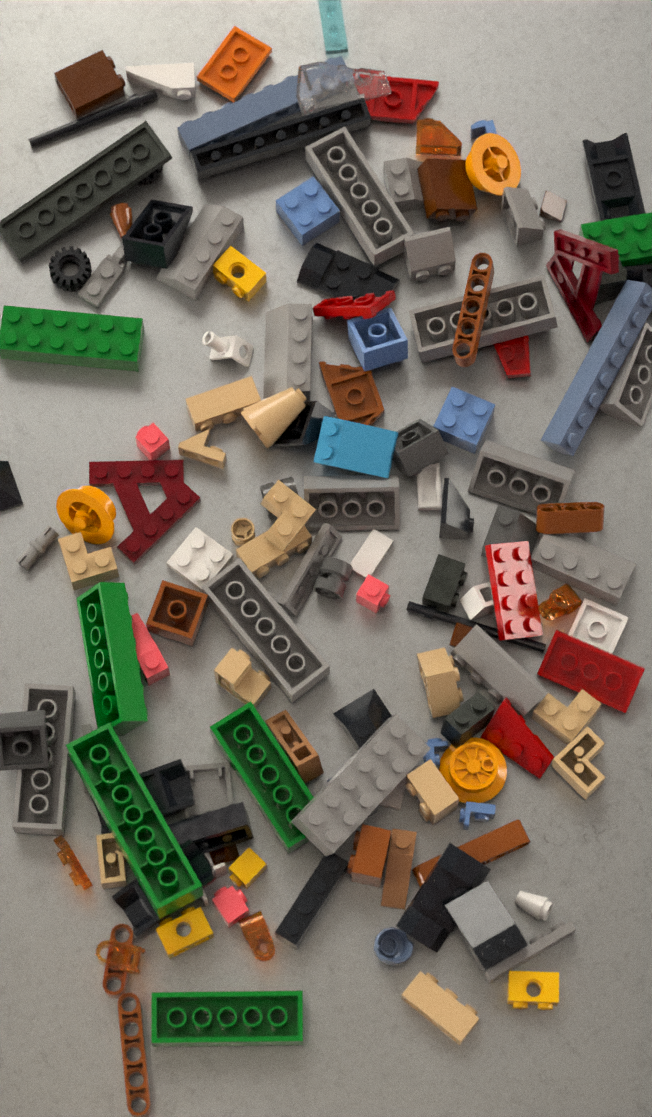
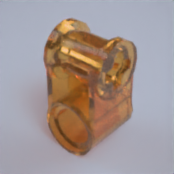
M566 583L560 588L553 590L549 595V599L543 601L538 606V611L544 619L554 621L575 611L583 601L572 587Z
M261 911L238 920L245 939L249 942L256 959L264 962L272 959L275 955V946ZM264 943L267 946V952L263 953L260 950V944Z
M105 940L98 944L96 958L103 966L131 974H140L139 964L141 956L145 953L146 949L136 945ZM104 948H111L114 951V955L110 959H104L100 956L101 951Z

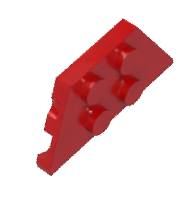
M352 73L355 89L359 98L365 99L371 120L414 124L439 86V81Z

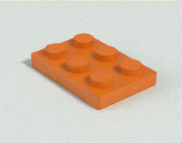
M234 26L197 75V81L230 101L236 102L272 53V48Z

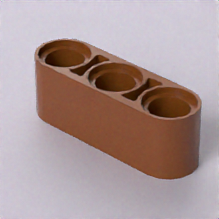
M599 502L540 504L537 506L536 531L543 534L602 531L604 527L605 505Z
M126 924L116 925L110 935L103 988L106 995L113 999L120 998L127 989L135 939L131 927ZM121 931L129 933V939L125 942L116 940L117 934ZM116 956H123L125 958V963L120 967L112 965V960ZM113 980H118L121 982L120 989L115 992L108 989L109 983Z

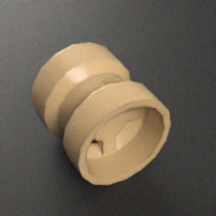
M238 518L231 525V536L235 545L241 547L255 538V527L251 520Z

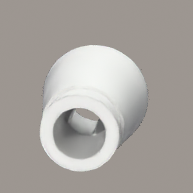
M520 891L515 899L516 905L538 921L540 919L546 921L553 908V903L549 901V898Z

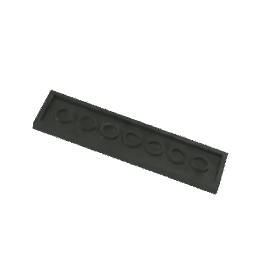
M145 121L0 221V233L19 260L23 262L170 161L172 156L147 121Z

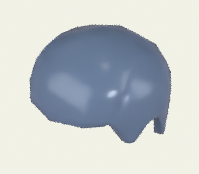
M394 927L385 928L375 937L374 951L383 963L397 965L406 962L412 956L414 943L408 939L406 933L401 929Z

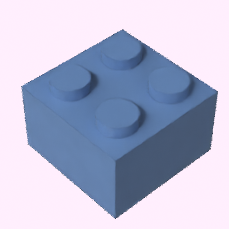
M314 176L276 200L277 214L302 246L340 222V210Z
M391 308L377 312L376 316L370 319H363L361 316L347 321L348 340L364 372L408 359V339Z
M451 387L433 427L439 430L444 442L476 454L494 415L495 404Z

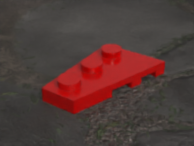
M393 290L386 291L385 295L381 297H375L374 293H370L353 300L352 296L324 299L312 309L314 316H324L325 319L343 316L344 319H351L356 316L370 319L375 317L377 312L396 300V296Z
M529 335L493 344L507 378L531 376Z
M506 697L480 738L494 744L500 752L540 779L555 757L540 738L532 733L525 724L524 718L521 714L518 715L511 706L512 703Z

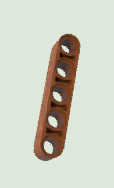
M487 253L476 254L470 266L452 347L454 359L461 367L471 366L475 362L495 272L493 260ZM482 264L489 265L486 269H478ZM481 285L484 287L480 291L473 290L476 286ZM472 307L479 308L475 313L468 312ZM466 329H474L473 333L464 334ZM463 350L469 351V354H468V355H466V356H459V353H460L461 351H463Z
M519 819L460 845L458 848L486 865L523 848L531 841ZM441 855L412 869L420 887Z
M125 993L118 1000V1015L127 1107L133 1117H147L151 1111L142 1006L135 994ZM127 1000L135 1001V1009L130 1012L123 1009L124 1002ZM129 1025L139 1027V1031L135 1036L131 1037L125 1034V1030ZM131 1050H139L141 1057L138 1061L132 1062L128 1060V1054ZM134 1075H141L144 1078L142 1085L139 1087H133L130 1084V1079ZM136 1100H143L146 1102V1108L142 1112H135L132 1109L133 1103Z

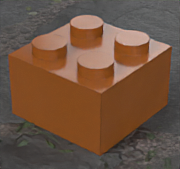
M162 580L146 622L147 630L150 633L193 647L209 604L208 595Z
M362 824L361 831L356 830L353 842V850H356V855H350L348 874H352L351 882L380 888L391 839V830Z

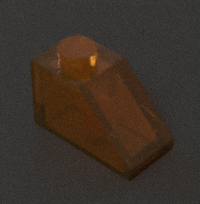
M432 118L417 120L415 154L461 156L462 142L441 121Z

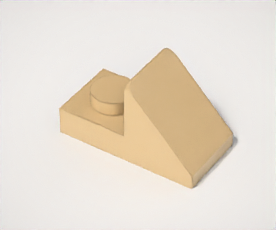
M209 429L179 443L178 450L181 456L224 469L226 464V453L222 449L215 446L207 447L211 438Z

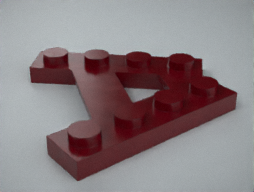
M562 229L554 231V255L548 261L546 267L588 343L595 340L602 327V323L593 309L603 272L611 275L619 273L618 250ZM575 261L582 263L579 280L572 271Z
M183 460L89 462V486H114L132 526L133 532L117 546V550L133 565L146 555L201 501V498L184 483ZM161 485L167 499L150 514L138 486Z

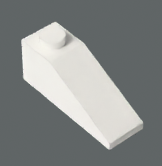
M194 63L126 66L127 81L150 90L155 89L157 93L173 99L188 100L196 98Z
M490 582L473 586L460 599L470 620L495 612Z

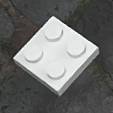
M195 527L166 564L202 591L204 584L223 571L232 560L233 554Z
M585 598L568 634L613 654L629 617Z

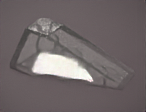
M315 62L298 67L296 98L302 116L360 98H364L367 101L392 93L385 71L367 68H347L346 65L340 64L338 66L327 65L326 62Z

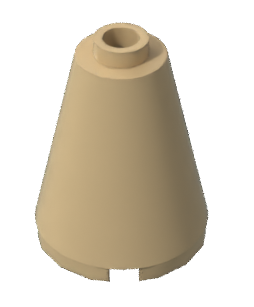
M291 387L243 408L240 413L268 449L306 407L304 401L307 398L299 388L294 390Z

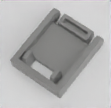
M230 762L185 766L195 795V805L185 809V818L233 804ZM218 771L219 779L195 781L194 773Z

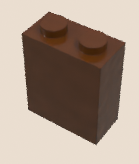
M103 50L54 73L56 84L76 119L125 96L124 87L126 83L121 74H116L114 70L116 67L111 56L106 57Z
M427 158L417 168L427 219H436L437 221L456 219L461 222L468 220L478 210L473 185L466 172V160Z

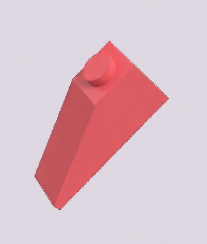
M135 613L131 616L133 635L136 640L137 659L140 663V671L149 686L169 676L170 672L159 648L139 614Z

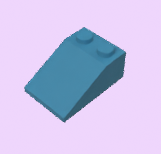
M324 416L314 462L388 479L398 432Z

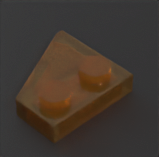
M61 835L53 841L59 849V852L56 854L63 866L68 864L72 872L69 873V876L74 885H81L84 891L93 886L63 836Z

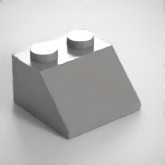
M410 158L384 161L383 174L386 189L401 213L425 209L417 168L423 162Z
M503 188L501 209L515 246L519 247L542 240L543 231L546 230L543 218L538 217L536 211L538 210V205L535 197H531L529 191L525 189Z
M450 227L404 238L403 257L410 281H423L432 275H447L455 270L456 259Z

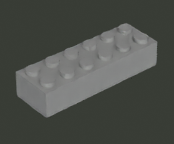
M346 127L305 147L307 163L331 200L340 210L341 216L374 267L404 252V238L415 234Z
M545 275L491 289L478 348L558 327ZM464 296L409 310L422 363L453 355L452 347ZM472 307L468 312L475 313L479 308ZM466 329L464 334H471L474 332V329Z
M240 558L202 586V593L208 595L210 605L292 703L330 674L329 664Z
M25 683L22 712L45 710L49 767L17 770L12 828L15 833L64 836L70 757L66 745L72 742L76 696L73 686Z
M397 714L391 716L291 822L325 856L333 854L431 748Z

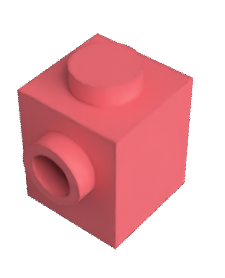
M154 423L142 427L137 432L135 437L137 447L149 460H157L170 449L169 439Z
M368 574L356 593V602L377 614L380 607L384 608L390 599L389 585Z
M224 886L214 893L215 897L212 899V903L229 928L250 914L248 907L245 905L248 900L240 889L236 891L233 886L228 889Z

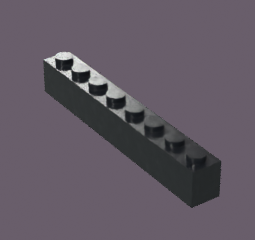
M360 98L190 151V160L196 178L199 180L308 146L343 127H346L349 133L369 127L371 116L365 99Z

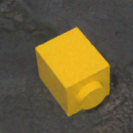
M248 847L228 868L231 874L229 879L237 887L242 885L247 890L267 869V864Z

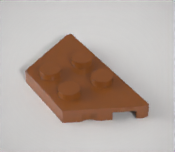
M324 361L319 362V368L337 419L371 426L384 414V407L371 370L364 372L360 366L351 367L345 364L338 366L326 364Z

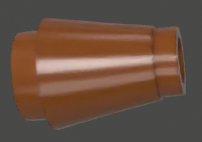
M128 203L116 204L110 208V216L121 239L133 225L132 208H129Z

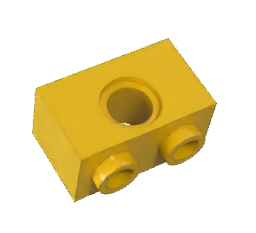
M232 246L213 264L214 278L222 285L227 284L232 288V292L237 297H244L247 301H250L267 282L266 272ZM238 272L244 274L241 278H235L233 276L235 273Z
M194 906L187 908L181 912L182 916L174 920L172 917L167 918L159 923L160 927L155 928L169 959L214 938L213 931L201 907L197 909ZM180 926H189L191 928L190 933L187 936L178 935L177 930Z
M508 972L507 1004L513 1005L514 1009H527L528 1005H537L540 1010H552L553 1006L558 1005L559 972ZM530 985H535L539 988L540 994L532 997L528 995L526 988Z

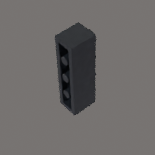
M243 802L167 824L179 846L192 839L204 854L254 839L250 819Z
M335 853L329 856L324 855L275 931V938L294 950L298 949L346 874L348 861Z

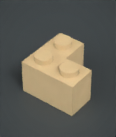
M280 480L274 484L261 502L262 506L278 518L267 531L265 538L284 551L316 510Z
M81 532L58 539L74 591L119 577L111 547L87 553Z
M445 647L418 653L419 671L425 685L428 707L432 717L436 718L451 714L460 706V702L464 701L461 688H457L456 682L460 681L458 668L455 667L453 656H448Z
M231 648L214 669L215 682L242 703L247 704L251 701L256 708L271 690L270 678L263 671L259 670L256 672L252 669L251 658L248 654L240 649L237 652Z
M583 689L568 707L547 693L533 711L532 719L564 744L568 745L587 727L599 712L601 703Z
M588 726L553 759L551 767L585 800L603 784L605 776L590 763L603 750L605 743Z
M431 759L406 775L407 784H405V787L412 797L416 795L420 800V809L418 811L425 822L430 821L434 826L457 810L458 796Z
M112 833L96 835L100 879L103 889L127 886L125 865L127 860Z

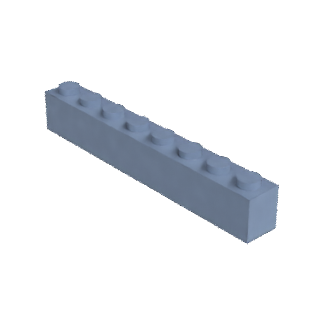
M342 56L329 58L319 66L308 67L303 73L296 76H288L278 84L267 85L262 91L255 94H247L237 102L226 103L221 109L214 112H206L196 120L185 121L180 127H177L178 138L190 159V151L257 131L352 89L353 76Z
M632 280L625 282L541 438V441L554 452L574 456L652 310V288L647 283Z

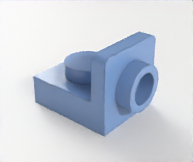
M493 120L477 121L470 128L471 139L487 133L497 134Z
M432 738L425 742L431 749L425 754L423 760L425 763L431 759L435 766L440 768L439 754L434 752H445L448 748V741H442L441 738Z
M466 801L465 808H460L459 823H464L463 830H468L470 816L474 817V820L488 822L489 819H494L496 805Z

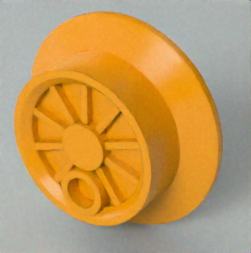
M494 133L481 135L473 143L471 151L466 158L468 178L480 191L502 196L503 188H517L521 177L520 161L513 146L502 136Z
M93 486L68 489L59 495L56 502L57 513L62 523L72 534L81 532L83 540L91 544H103L112 538L116 508L108 495Z
M471 737L457 749L451 744L445 750L440 760L439 771L458 796L459 802H487L494 798L505 784L507 766L504 756L494 744L485 739Z

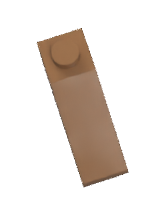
M287 710L265 720L267 727L304 783L324 774L319 755Z
M392 828L381 906L405 910L417 832Z

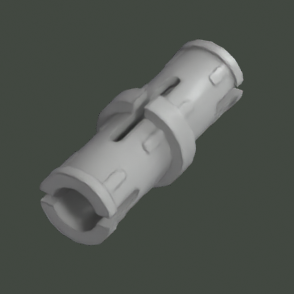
M47 525L35 541L31 540L30 546L16 560L17 563L28 571L41 555L44 556L45 550L59 534Z

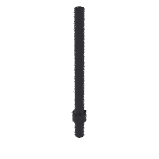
M153 89L140 95L134 94L129 96L128 100L29 138V143L31 147H34L127 109L133 108L134 110L141 107L143 103L158 98L157 93Z
M412 601L408 602L406 610L424 615L426 619L432 621L437 619L452 625L461 623L472 628L477 624L490 637L499 639L497 628L437 610V607L429 604L424 606ZM528 638L504 640L544 653L546 644Z

